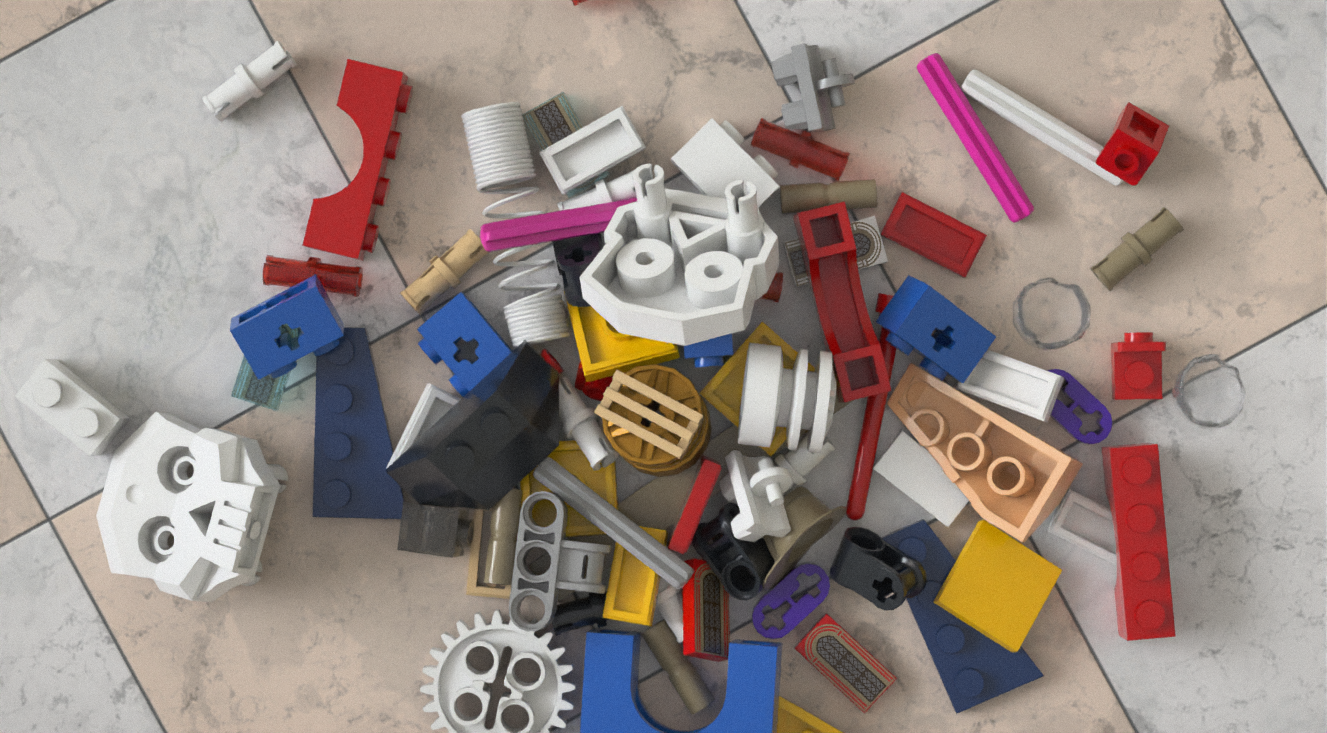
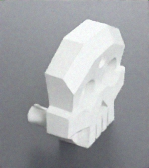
M644 164L637 167L632 175L637 201L620 206L615 211L604 231L606 245L580 276L583 299L619 333L687 346L745 330L750 323L755 300H758L768 291L779 267L778 236L765 223L757 208V188L755 184L750 181L747 182V195L745 196L744 180L733 181L725 188L726 199L665 188L663 168L655 165V179H653L652 164Z
M156 411L114 451L96 515L111 573L150 578L155 581L160 591L191 601L213 602L228 590L240 584L245 586L256 584L261 577L255 575V573L262 572L263 570L259 559L278 493H281L287 486L279 484L277 480L288 481L287 471L279 464H267L259 443L255 439L226 430L208 427L201 430L170 413ZM192 464L194 467L193 476L189 479L187 476L188 466ZM172 533L174 536V544L171 548H169L167 541L169 535Z

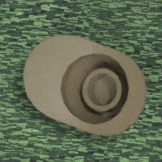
M803 486L795 488L783 498L791 531L783 538L770 535L763 536L775 561L763 582L764 590H769L776 586L796 566L807 551L842 520L847 511L845 506H839L831 510Z

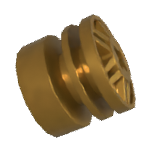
M657 364L635 367L626 372V375L705 417L682 460L602 418L604 433L614 450L639 472L657 477L676 475L695 465L708 447L712 426L710 411L692 382L676 369ZM625 385L619 391L620 394L654 412L659 408V411L665 418L684 428H687L690 419ZM613 402L610 411L676 446L681 439L680 436L654 422L649 427V423L644 417L616 402Z

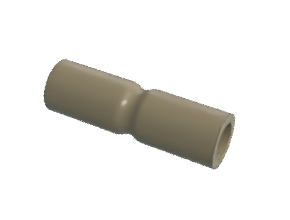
M875 179L837 181L830 184L780 185L782 214L800 213L844 201L846 209L877 208Z
M510 490L492 507L490 521L491 537L488 541L484 583L512 584L516 551L515 537L518 533L523 490Z
M665 619L641 633V636L662 669L668 673L670 682L691 715L701 711L715 701L714 696L695 666L688 661L687 656L683 655V647L677 642V638Z

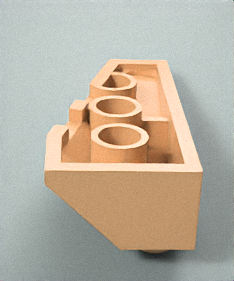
M910 363L887 402V405L942 467L943 472L952 483H955L972 503L971 505L983 519L1023 543L1060 504L1083 465L1080 461L944 381H940L913 363Z

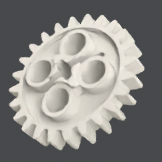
M500 609L495 610L492 623H486L483 615L477 612L474 617L475 627L470 628L462 619L459 620L456 624L460 636L456 638L445 631L441 638L448 648L443 650L433 647L430 650L431 656L439 663L438 665L423 667L422 672L434 678V681L423 685L420 688V692L434 695V700L423 707L424 712H438L439 717L431 725L432 730L446 727L449 731L448 733H553L550 729L551 725L560 728L566 727L567 721L558 711L573 710L574 703L564 698L563 693L575 690L576 683L563 680V675L573 670L574 666L573 663L559 664L558 658L565 652L566 647L562 645L550 648L548 643L554 634L552 630L538 636L535 631L527 632L519 629L513 624L512 620L509 623L503 622ZM536 618L531 621V623L538 622ZM477 646L488 648L494 656V665L485 671L473 668L468 659L469 651ZM509 646L512 648V655L505 676L504 686L511 688V693H503L499 700L494 726L488 729L485 727V720L490 707L493 689L486 687V682L493 683L497 677L503 649ZM522 658L535 660L541 669L540 677L533 682L520 680L514 671L515 663ZM464 693L477 695L482 702V712L474 717L463 715L457 707V698ZM512 704L524 707L529 715L528 724L521 728L508 726L503 718V710Z

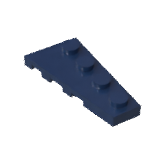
M344 327V336L338 338L340 343L329 352L316 356L313 517L410 519L402 487L386 473V467L394 451L367 328Z
M924 519L881 537L885 542L919 561L926 572V587L922 593L913 598H906L956 714L1044 676L1022 646L1018 652L1012 653L933 602L956 560ZM905 567L904 569H902V570L899 571L898 573L903 572V571L906 570L907 568Z

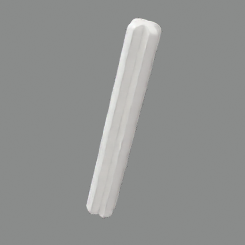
M973 69L969 72L961 85V90L965 95L1114 186H1119L1124 182V180L1096 164V159L1103 146L980 71Z

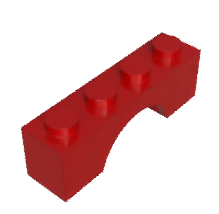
M347 59L336 106L346 112L359 128L364 147L363 160L357 175L347 187L336 194L313 199L302 246L364 261L366 252H374L379 234V225L373 224L377 205L385 206L391 179L385 178L384 174L388 159L396 160L401 144L402 133L395 131L399 113L407 114L413 94V86L406 85L408 76L404 72Z
M845 201L797 213L793 216L825 349L828 352H832V366L836 379L838 402L845 403L892 391L881 346L872 327L862 291L857 265L856 245Z
M1139 443L1101 447L1105 492L1111 509L1116 541L1117 579L1114 590L1119 636L1127 641L1176 637L1158 444Z

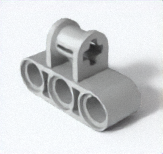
M547 491L535 492L529 495L523 502L520 510L509 600V616L514 625L527 632L541 630L554 620L559 589L605 594L606 586L601 582L605 554L610 553L611 545L565 540L568 520L567 506L560 497ZM542 499L550 500L557 509L555 521L547 527L539 526L532 517L534 505ZM536 547L544 548L551 557L550 568L542 575L533 574L528 569L526 563L528 553ZM588 555L589 559L586 578H584L586 557ZM529 595L539 597L545 605L544 617L537 623L528 622L521 614V603Z

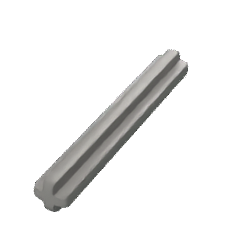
M546 457L536 467L533 473L535 479L673 587L681 589L687 584L694 572L692 567L556 461Z

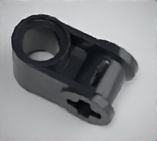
M601 234L552 241L559 275H562L567 302L576 307L591 306L583 299L580 276L603 249Z
M728 503L720 509L719 515L708 523L702 522L698 524L692 544L697 553L708 563L719 578L725 590L732 597L747 601L763 590V582L775 561L763 538L750 542L734 537L730 522L740 513L737 504ZM710 539H712L714 542L711 545L708 544V541ZM747 567L753 572L754 576L749 573Z
M850 527L845 530L829 570L830 576L839 585L853 590L872 602L877 608L885 611L894 610L901 606L906 598H913L922 593L927 581L926 572L919 561L885 542L875 532L862 527ZM905 567L907 568V569L904 570L903 572L898 573L899 571H901V570L904 569ZM891 593H894L892 596H890V597H888V598H885L886 596L890 595Z

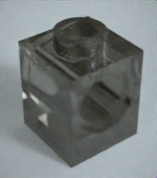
M417 501L403 502L397 550L451 558L463 556L464 548L471 547L474 535V521L468 519L469 508L419 504Z

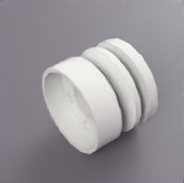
M749 342L740 405L738 444L770 447L776 427L779 426L786 427L789 450L797 449L800 430L805 429L808 430V452L821 453L824 438L832 425L836 396V379L832 366V352L819 350L815 372L807 371L808 350L800 348L793 369L783 368L781 346Z

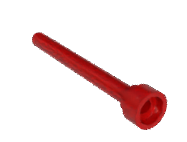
M878 293L875 312H879V316L892 299V295ZM881 326L879 343L890 382L896 348L885 340L890 332ZM888 392L867 398L846 505V515L853 521L860 520L865 513Z

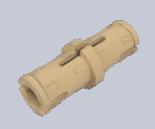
M469 229L441 257L438 258L435 255L429 261L431 266L405 290H402L400 294L421 316L451 286L454 289L461 284L459 279L489 252L485 251L480 238Z

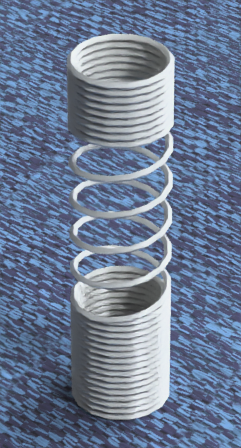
M519 102L486 106L468 111L461 116L464 123L463 127L465 128L464 132H466V141L469 142L467 145L469 146V155L472 156L470 159L472 160V169L475 170L473 173L476 175L474 178L477 179L475 182L478 184L477 190L484 194L520 193L486 207L482 214L488 218H514L544 214L543 211L502 214L487 213L496 207L534 194L539 190L538 187L491 190V188L527 181L536 176L534 173L535 169L533 168L534 164H532L533 160L531 159L532 155L530 154L531 150H529L528 136H526L525 122H523L522 108H520L521 104ZM539 244L511 249L498 255L493 260V263L497 266L543 264L501 281L498 285L501 290L517 291L549 288L504 306L505 319H507V328L510 329L508 333H510L509 337L511 338L510 342L513 343L511 345L513 348H517L524 340L533 345L568 337L571 334L568 332L570 330L567 327L569 325L567 323L568 319L565 318L567 315L564 313L566 311L564 309L565 305L562 304L564 300L561 298L563 296L555 294L541 297L559 290L561 285L550 283L503 286L513 280L554 265L555 261L553 259L499 262V260Z

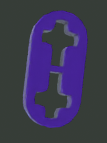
M1060 369L1046 370L1064 378L1065 385L1062 388V392L1072 401L1068 406H1065L1060 400L1056 399L1050 417L1080 443L1096 444L1106 439L1111 432L1113 423L1107 408L1068 372ZM1077 406L1086 414L1098 412L1100 415L1096 421L1100 427L1098 433L1087 431L1082 434L1079 431L1083 423L1072 412Z
M801 563L795 566L776 586L764 594L754 605L752 611V621L757 632L765 638H782L819 606L827 597L830 589L829 577L824 569L814 563ZM804 573L810 577L814 573L820 576L816 583L820 590L818 594L812 596L806 592L794 601L791 595L800 586L799 581L796 579L798 575ZM787 600L791 606L781 616L785 622L784 625L779 629L773 624L765 628L761 624L765 619L762 609L767 605L772 609H776Z

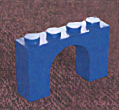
M598 628L586 632L580 733H777L783 643L735 639L730 642L726 698L719 715L712 723L696 730H676L654 719L641 700L638 688L641 632Z

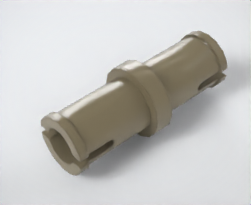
M1163 207L1158 214L1134 234L1127 232L1121 237L1123 243L1090 269L1105 288L1111 291L1116 284L1140 264L1147 266L1153 261L1151 255L1184 229L1173 214Z

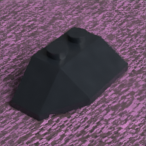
M524 340L386 469V473L419 504L490 510L559 446L558 371Z

